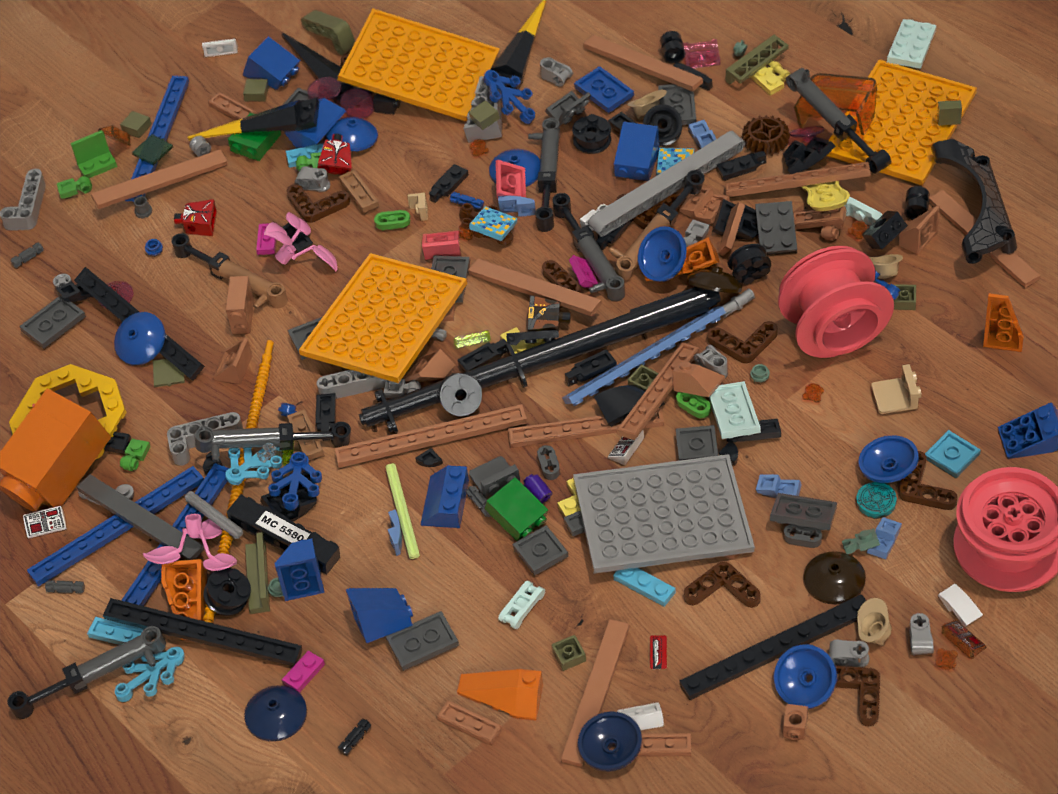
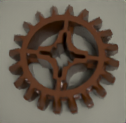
M767 115L765 117L758 116L757 119L752 118L751 121H747L742 133V139L746 142L747 150H751V153L764 151L766 155L770 154L772 156L774 153L779 154L781 150H784L788 146L790 138L789 128L785 121H781L780 117L775 119L774 116L767 117Z

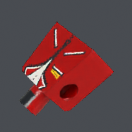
M333 134L332 140H325L318 161V169L323 168L327 173L343 175L351 171L350 144L342 142L343 136L341 134Z
M214 199L187 203L184 213L174 214V223L183 224L187 234L213 236L217 216Z

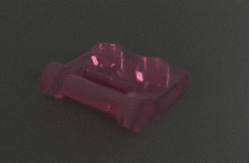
M717 39L700 43H683L686 66L699 68L720 65ZM712 48V49H709V50H700V51H692V52H689L690 50H699V49Z

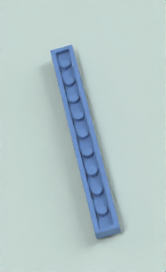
M723 306L710 309L709 312L693 319L562 397L565 404H573L575 406L583 402L585 396L595 395L599 392L598 389L600 387L610 386L617 377L622 378L630 374L629 370L635 367L637 369L641 364L645 365L644 361L649 358L651 360L657 358L664 349L667 351L676 346L675 343L679 340L681 342L691 337V333L704 330L706 324L719 321L721 319L720 316L726 313Z

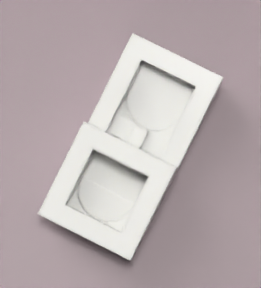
M956 584L938 594L948 611H953L964 627L983 615L968 595Z

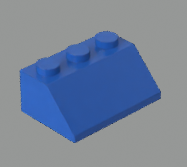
M325 98L318 99L320 103L317 126L303 131H286L285 134L296 149L316 145L343 116L346 110Z
M447 465L430 476L421 526L460 528L467 495L466 490L469 485L466 466Z
M312 538L291 543L275 562L285 601L325 593Z

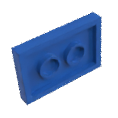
M600 66L574 83L576 90L583 95L589 92L591 94L589 99L608 113L634 96V91Z

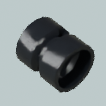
M676 31L664 33L660 38L664 60L668 63L682 61L685 57V49L681 35Z
M914 186L907 190L904 214L908 219L914 220L928 211L930 193L926 188Z

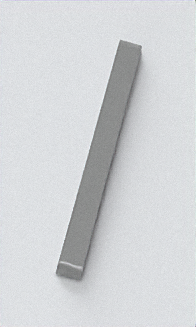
M727 132L592 215L588 225L601 237L609 234L683 188L688 172L698 170L703 175L714 169L716 164L725 162L741 152L746 142L735 132Z

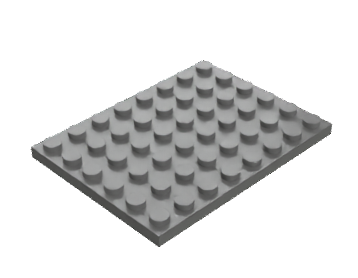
M729 454L573 474L594 573L751 553L755 550Z

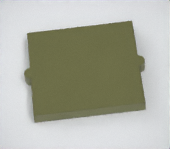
M169 360L153 361L154 387L167 385L170 387L174 384L185 383V374Z

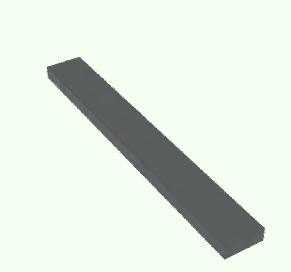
M89 474L77 486L79 492L163 546L179 548L183 532L93 475ZM186 535L182 552L179 554L185 560H194L204 550V547Z

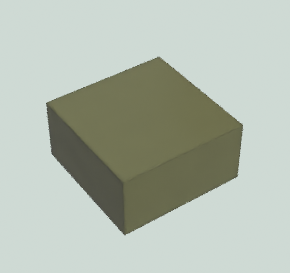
M247 79L243 92L245 101L266 102L269 90L268 80Z
M486 100L468 112L470 119L482 130L500 119L498 111Z
M961 100L938 102V125L961 124Z
M134 111L120 124L122 132L140 138L152 125L150 117Z
M893 284L900 289L898 297L893 300L894 310H916V285Z
M641 364L629 377L628 385H635L646 391L659 373Z
M575 635L551 644L552 652L562 671L586 662V654Z

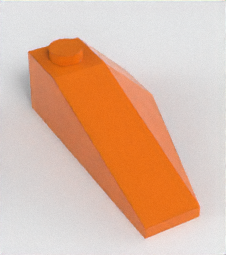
M989 293L983 347L1022 352L1024 336L1009 296Z
M196 559L162 564L161 582L173 614L203 621L205 611L203 592L207 584V569L204 568L203 561Z
M515 669L461 674L457 694L475 702L490 705L494 710H502L516 719L537 720L543 689L542 672Z

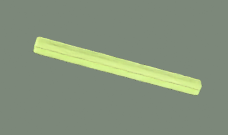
M394 463L387 464L385 468L410 559L418 558L420 554L397 468Z

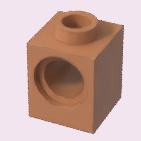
M786 704L783 737L791 740H805L808 706Z

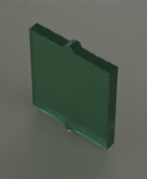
M152 134L132 152V155L140 158L141 161L155 165L173 148V145L164 141V138L160 139Z

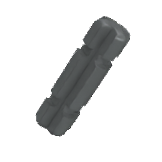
M39 242L32 245V248L29 247L19 253L18 257L11 258V264L15 268L21 266L22 262L29 261L36 256V253L40 254L43 252V246Z
M469 486L466 494L485 517H491L485 510L486 498L481 492L479 493L476 486Z
M54 580L46 581L45 589L47 592H55L57 590L60 593H73V591L75 593H83L85 585L83 581H75V583L73 581H57L55 583Z

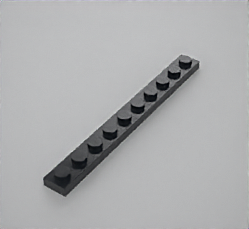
M84 267L74 280L122 322L130 315L140 312L87 267ZM165 333L164 345L159 353L187 377L194 380L205 366Z
M862 594L685 677L679 680V684L689 700L697 698L780 658L792 647L810 644L858 621V611L866 599Z
M110 598L103 614L106 620L142 629L155 626L159 628L162 634L293 667L298 662L302 652L301 645Z

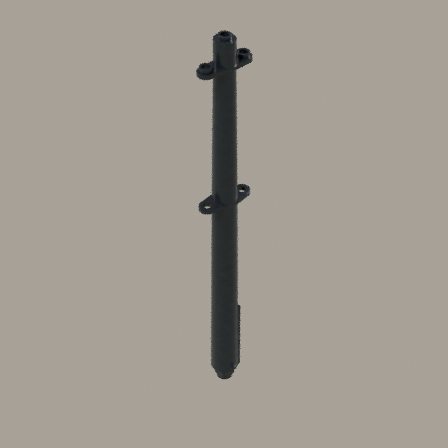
M694 287L631 309L630 313L516 354L510 343L505 344L508 353L507 357L464 373L473 377L479 383L481 389L515 377L519 378L524 388L527 387L524 374L709 312V307L715 306L721 301L720 294L717 291ZM442 381L387 401L381 387L378 388L374 394L377 402L381 403L361 409V414H358L361 424H366V427H370L387 421L389 432L397 433L398 429L394 418L440 403L438 391ZM459 389L455 393V397L465 395L463 389Z

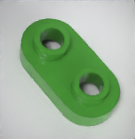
M405 210L381 212L374 218L375 226L380 230L404 228L411 222L410 215Z
M683 392L677 393V405L697 418H705L710 414L711 405L705 398Z

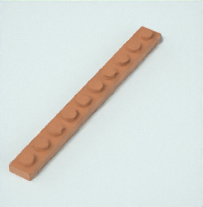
M521 404L334 449L340 468L527 424V418Z

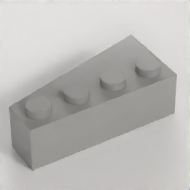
M484 76L479 78L475 90V98L471 103V110L486 100L498 111L500 119L482 130L470 119L468 113L467 124L463 128L468 143L502 137L501 99L497 103L490 100V86L485 84Z

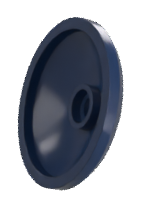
M282 685L270 686L260 690L249 700L245 708L244 719L248 730L255 737L270 742L281 741L293 736L301 729L307 717V706L303 696L295 689Z
M604 712L592 717L582 727L578 736V749L581 757L589 766L601 771H615L626 767L634 761L642 747V734L638 724L630 716L620 712Z

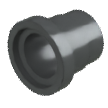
M140 196L134 200V212L138 218H147L152 214V207L149 205L146 197Z

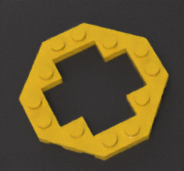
M69 364L35 378L10 419L9 424L12 434H14L33 408L32 404H36L47 388L55 392L77 383L82 397L99 390L107 416L98 419V421L111 437L117 431V425L125 417L127 411L115 379ZM104 448L96 459L100 458L105 451Z

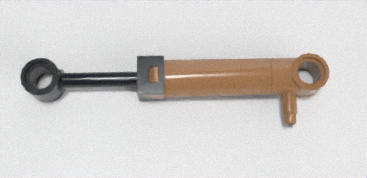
M691 170L688 172L684 183V190L670 207L665 203L661 205L655 217L625 254L610 247L609 252L618 258L614 270L624 281L631 278L633 271L639 265L638 251L645 236L655 228L662 226L672 227L678 216L677 208L689 194L695 195L701 191L704 183V175L701 171Z
M184 233L173 236L171 242L175 255L178 258H187L193 255L208 263L211 275L220 280L223 277L230 281V277L248 276L252 292L260 296L253 304L254 308H259L267 300L274 308H281L287 304L288 299L282 283H272L233 263L230 261L229 256L222 252H218L213 258L192 247L188 235Z

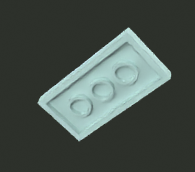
M903 19L887 56V63L921 69L937 25Z
M745 381L719 385L712 395L708 397L722 439L761 433L760 424Z

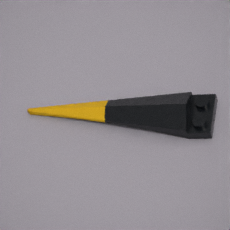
M546 0L541 1L491 67V70L497 72L499 76L506 78L517 76L521 81L516 88L503 84L505 87L519 90L523 83Z
M317 97L302 102L296 100L188 136L187 138L191 141L196 136L209 138L248 132L303 131L317 126L320 102Z

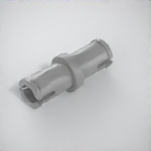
M748 288L737 297L733 296L729 302L723 305L726 313L721 316L726 318L734 311L741 310L743 305L755 299L753 291Z

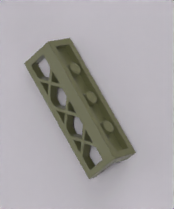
M772 35L726 69L725 81L728 84H732L734 81L740 84L788 50L789 45L776 35Z
M262 532L256 533L257 543L245 545L247 578L251 585V593L248 598L250 614L270 611L267 550Z

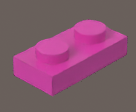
M259 224L256 247L257 255L275 254L277 239L264 235L268 224Z
M573 255L569 262L578 278V283L584 288H590L598 284L587 260Z
M308 650L284 676L282 682L284 685L300 693L323 668L325 662L322 658Z

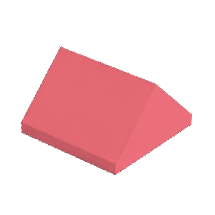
M496 160L497 198L498 196L526 197L524 167Z
M459 230L423 234L422 248L425 260L433 259L434 256H461Z

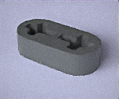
M548 445L542 446L537 451L542 474L548 480L557 479L560 475V467L555 450ZM544 454H548L549 459H546ZM549 466L552 467V472L548 469Z
M789 524L784 528V540L788 544L816 548L822 543V533L816 528L799 527Z

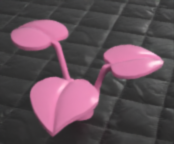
M290 212L286 214L287 221L297 228L292 239L287 236V232L278 224L271 222L267 225L264 235L271 236L283 243V246L275 254L276 259L280 263L286 265L291 258L295 260L298 256L313 250L335 272L337 271L335 256L321 245H312L295 254L296 248L292 243L300 231L305 235L311 233L310 226Z
M189 514L185 517L186 528L182 529L183 534L178 549L172 546H164L148 553H143V556L153 563L168 564L180 559L179 553L182 552L186 534H188L190 538H199L203 542L207 557L209 558L203 562L205 569L218 571L237 564V560L229 554L220 553L215 556L210 554L206 539L219 536L222 533V528L210 519L202 522L200 514Z

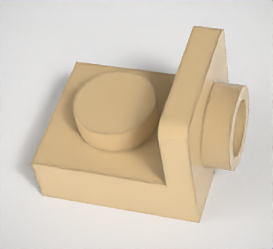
M425 192L407 195L410 209H416V214H420L421 221L428 220Z

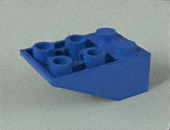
M1052 402L998 427L1008 459L1052 453L1058 450V410Z

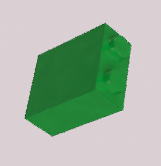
M281 131L232 134L228 138L231 152L260 161L282 134Z
M516 477L489 498L485 505V510L516 541L532 534V529L536 526H542L547 520L548 509Z

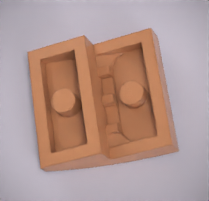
M702 187L698 194H690L679 208V211L690 218L713 225L720 202L723 199L731 201L729 196L714 194L712 188Z

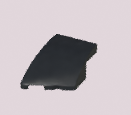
M815 136L806 146L802 142L794 140L783 153L785 164L788 166L787 171L790 174H794L815 165L828 155L835 145L831 141Z
M725 199L720 202L712 232L723 236L731 209L736 204ZM745 205L735 239H753L758 234L755 209Z
M625 385L605 390L595 395L594 398L608 424L612 427L627 417L645 391L635 385Z
M302 472V473H301V474H302L303 476H305L309 481H311L310 475H309L308 473H306V472ZM300 483L297 491L299 505L295 510L290 511L283 506L282 497L289 493L290 484L280 489L281 493L278 496H271L270 494L261 496L260 502L263 506L269 507L279 515L286 516L292 522L306 514L317 503V496L310 497L307 489Z

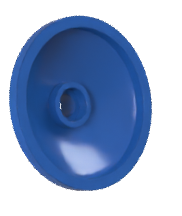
M357 117L339 119L326 133L327 140H332L333 134H341L343 136L342 142L350 144V151L368 149L378 139L376 127L369 121Z
M510 149L497 155L489 167L490 177L495 184L496 160L524 167L526 187L538 180L540 159L528 150Z
M662 226L653 229L645 236L638 251V263L642 273L647 278L663 282L673 278L681 270L687 253L686 243L681 233L674 228Z
M138 312L127 317L118 327L114 338V347L118 357L130 365H142L154 359L164 345V325L157 316L149 312Z
M891 435L877 438L867 444L861 451L858 462L860 470L866 478L874 482L891 483L899 481L913 472L918 464L919 454L917 447L912 441L902 436Z
M808 644L798 645L787 650L778 660L774 671V683L780 697L788 704L808 706V709L815 708L827 701L832 695L837 682L836 666L829 654L817 646ZM808 675H812V680L810 682H807L806 680Z

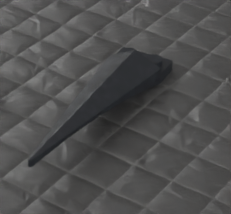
M282 32L283 38L307 64L337 105L347 110L373 95L372 91L338 81V75L342 69L340 66Z

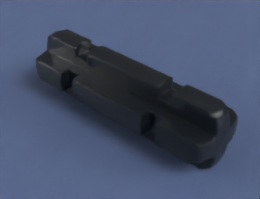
M361 719L357 724L358 727H354L344 739L345 742L342 741L338 746V750L343 755H348L352 750V746L355 747L365 735L364 732L367 733L371 728L368 720Z

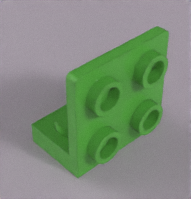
M102 130L71 143L78 168L83 176L90 179L117 167V163L109 151Z

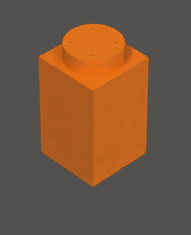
M47 388L0 451V473L4 476L0 481V490L32 512H37L42 504L50 508L62 506L111 439V436L90 411Z

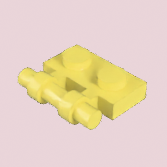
M774 60L768 64L770 67L767 68L765 66L750 77L770 96L784 88L786 77L791 74L788 70H784L779 62Z

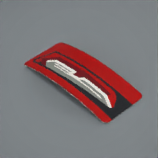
M666 635L650 636L651 669L667 668Z

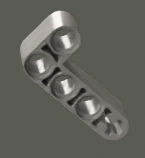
M32 169L27 172L18 207H5L0 211V217L6 230H30L36 226L46 187L41 170Z
M347 370L320 377L317 380L319 395L336 393L338 399L377 390L380 387L385 388L386 380L357 371Z
M230 412L171 427L167 431V438L174 463L182 466L190 461L189 449L195 447V433L200 427L207 426L213 430L243 429L239 414Z

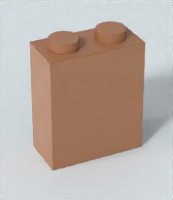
M248 276L230 277L226 313L232 334H251L253 304L255 300Z

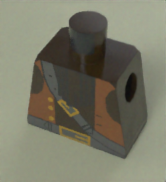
M530 296L528 331L559 330V323H570L571 312H560V302Z

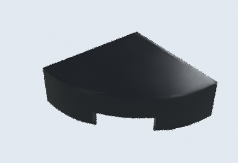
M730 440L719 452V455L729 454L731 463L735 466L738 461V448Z
M432 448L415 458L416 462L424 467H436L443 464L442 459Z
M211 452L207 454L203 464L205 475L208 474L215 463L222 465L220 459L218 462L213 461Z

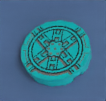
M871 482L863 485L858 490L856 503L864 515L872 518H881V516L890 515L895 510L897 497L892 487L887 484Z

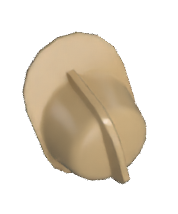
M654 91L640 99L629 102L627 105L633 107L637 119L642 120L652 107L658 105V100L664 97L667 91Z
M890 254L869 258L873 262L875 270L880 274L878 278L886 279L897 275L899 262L903 259V256Z
M871 598L865 601L858 611L859 638L863 642H872L882 646L892 631L888 608L882 599Z

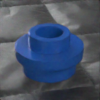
M150 239L146 242L145 251L148 255L153 256L162 252L163 246L159 240Z
M281 403V407H278V411L281 412L282 416L287 417V415L297 412L296 406L293 404Z

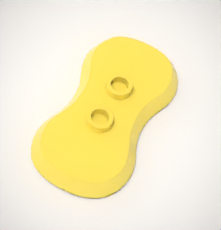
M839 181L801 186L808 192L807 203L816 211H830L846 205L850 196L848 191L840 187Z

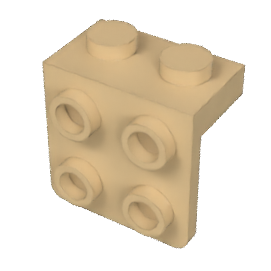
M910 364L902 365L901 378L872 383L871 388L880 414L918 409L921 389L920 386H916L915 371L912 372Z

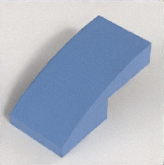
M705 119L688 125V129L700 149L716 140L713 131L709 130Z
M498 196L500 212H518V217L535 215L536 209L533 199L520 196Z
M760 474L756 492L776 498L778 493L799 496L802 484L800 480H781L779 475Z
M395 509L388 512L392 528L387 530L396 555H400L402 550V531Z
M883 517L875 531L880 545L867 549V553L887 559L897 539L902 523Z

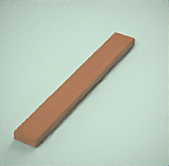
M593 35L584 42L585 49L692 92L703 83L702 77L596 35Z
M220 149L91 193V198L97 208L101 209L226 166L228 161Z
M869 162L794 174L731 182L725 184L726 196L734 197L871 176Z
M944 190L929 197V203L933 207L939 206L940 213L965 235L968 234L977 221L975 217ZM998 248L987 253L1024 288L1040 280V275L1014 252L1006 254Z
M477 259L468 269L469 275L530 296L558 301L560 306L589 316H593L602 305L600 299L481 259Z
M683 342L680 344L618 427L617 435L632 440L638 437L674 388L673 370L680 362L692 363L694 355L699 353V347Z
M661 407L657 409L643 429L664 426ZM604 415L509 428L510 445L513 448L617 433V429L624 419L612 427L608 424Z
M609 619L561 757L562 763L578 767L583 766L584 760L578 749V736L588 720L601 714L630 628L629 623Z

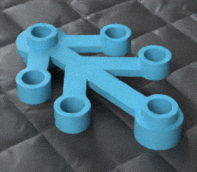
M263 447L252 456L251 448H243L244 463L239 466L240 449L230 448L228 450V457L231 460V468L226 471V479L232 485L241 484L245 478L267 479L269 477L268 468H280L282 466V458L280 456H273L270 460L261 459L269 453H279L281 450H279V447ZM250 468H258L257 471H248Z
M172 647L166 652L153 654L155 660H160L153 667L149 664H135L134 661L122 666L126 674L133 672L143 673L127 684L120 683L116 686L115 695L118 701L126 702L130 700L133 696L132 690L147 679H149V683L144 685L143 690L146 696H154L157 693L156 687L160 672L166 666L167 669L161 674L160 678L165 685L173 683L175 668L184 661L185 653L183 649ZM145 656L141 657L143 662H147Z

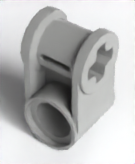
M546 57L540 61L541 77L554 83L556 86L562 87L565 80L573 75V71L568 65L562 64L553 58Z
M304 166L300 169L294 181L303 190L324 192L330 188V182L327 180V171L323 168L318 169Z
M708 345L706 350L700 354L694 355L693 358L697 365L724 375L725 378L728 376L727 358L712 345Z
M914 614L910 619L909 631L911 654H933V637L931 635L929 619L925 614Z
M833 640L830 642L829 656L832 658L835 666L865 667L869 664V646L867 643Z

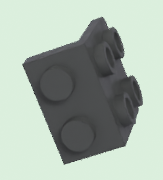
M570 91L546 108L545 112L550 118H556L560 125L563 123L566 125L573 119L574 115L579 116L585 111L584 107L589 104L591 94L588 92L579 99L573 91Z
M502 456L469 471L470 478L486 500L491 498L513 478L516 477L520 481L517 466H509Z

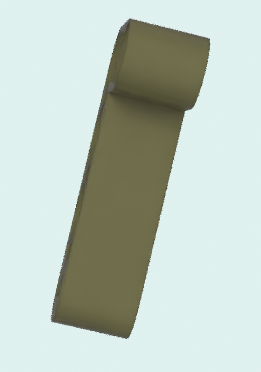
M313 10L301 18V23L306 30L332 39L334 47L340 55L346 54L353 48L356 41L349 24L345 20L318 10Z

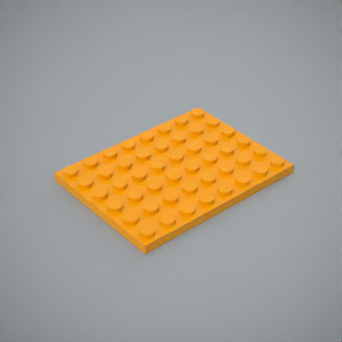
M372 8L338 75V81L467 122V115L472 108L471 103L475 98V90L479 78L484 76L487 70H491L500 48Z
M878 60L845 115L850 114L858 122L855 133L874 152L883 149L891 157V165L881 170L880 173L923 186L936 163L931 146L937 141L949 140L958 125H938V102L961 100L962 119L977 92V88ZM833 132L828 140L835 145L833 150L826 155L828 157L851 164L866 162V159L869 157L850 137L841 141Z
M370 253L299 348V354L399 383L466 287L467 279Z

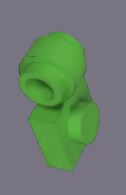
M321 152L310 153L311 159L306 156L297 157L296 169L300 171L304 166L317 168Z
M82 176L76 182L73 178L59 182L57 187L61 199L77 195V190L83 193L90 192L92 183L88 177Z
M131 439L124 452L125 456L120 460V467L127 471L137 470L139 460L144 461L151 447L150 443Z

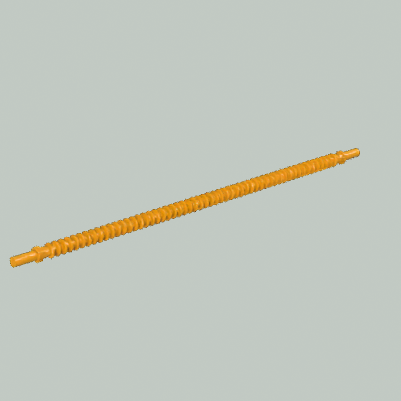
M271 340L266 342L262 363L259 365L260 368L257 373L258 376L254 386L255 389L245 429L258 427L257 424L259 423L258 420L269 377V369L271 368V354L274 342ZM241 448L240 450V457L238 459L239 466H241L244 463L243 448ZM246 478L241 484L232 486L227 510L240 495H243L242 491L244 490ZM225 530L222 531L218 554H230L233 536ZM206 605L203 621L214 623L215 612Z

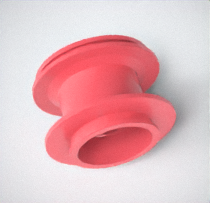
M848 246L823 248L798 261L782 279L779 287L778 306L782 315L788 321L797 324L795 332L796 341L800 349L806 354L818 358H831L853 352L872 341L890 321L894 310L893 298L884 286L874 283L875 267L865 253Z
M1018 467L994 469L973 480L961 493L956 510L958 525L954 533L953 544L955 556L962 569L980 584L1006 592L1032 590L1053 579L1058 573V487L1042 474Z

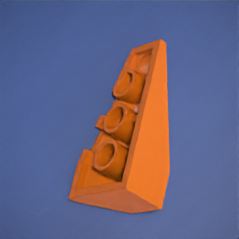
M709 237L686 247L685 262L675 276L694 273L720 264L717 251ZM644 275L646 282L652 281Z

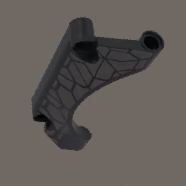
M954 139L935 142L931 146L935 162L938 164H948L964 171L977 183L982 192L983 202L980 215L962 241V250L967 263L976 264L981 261L982 255L998 248L1006 254L1016 251L1015 232L1012 229L989 157L984 155L975 157L974 150L971 147Z

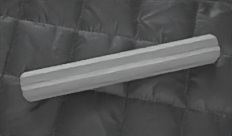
M193 491L185 494L186 502L235 539H239L243 535L242 528Z

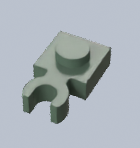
M874 528L861 531L855 535L854 539L842 541L846 554H851L857 549L864 551L880 545Z

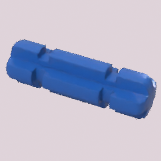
M453 192L450 195V201L453 203L458 202L460 205L469 203L477 210L483 208V200H476L474 197L460 195L457 192Z

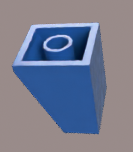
M268 36L248 56L243 76L249 79H267L269 87L278 90L281 86L284 87L288 83L291 75L295 76L300 69L298 67L300 60Z
M623 122L614 161L616 177L643 181L650 180L659 154L658 126Z
M396 588L346 589L355 622L366 643L413 626L410 618L413 617L411 607L407 605L405 596L403 594L400 595Z

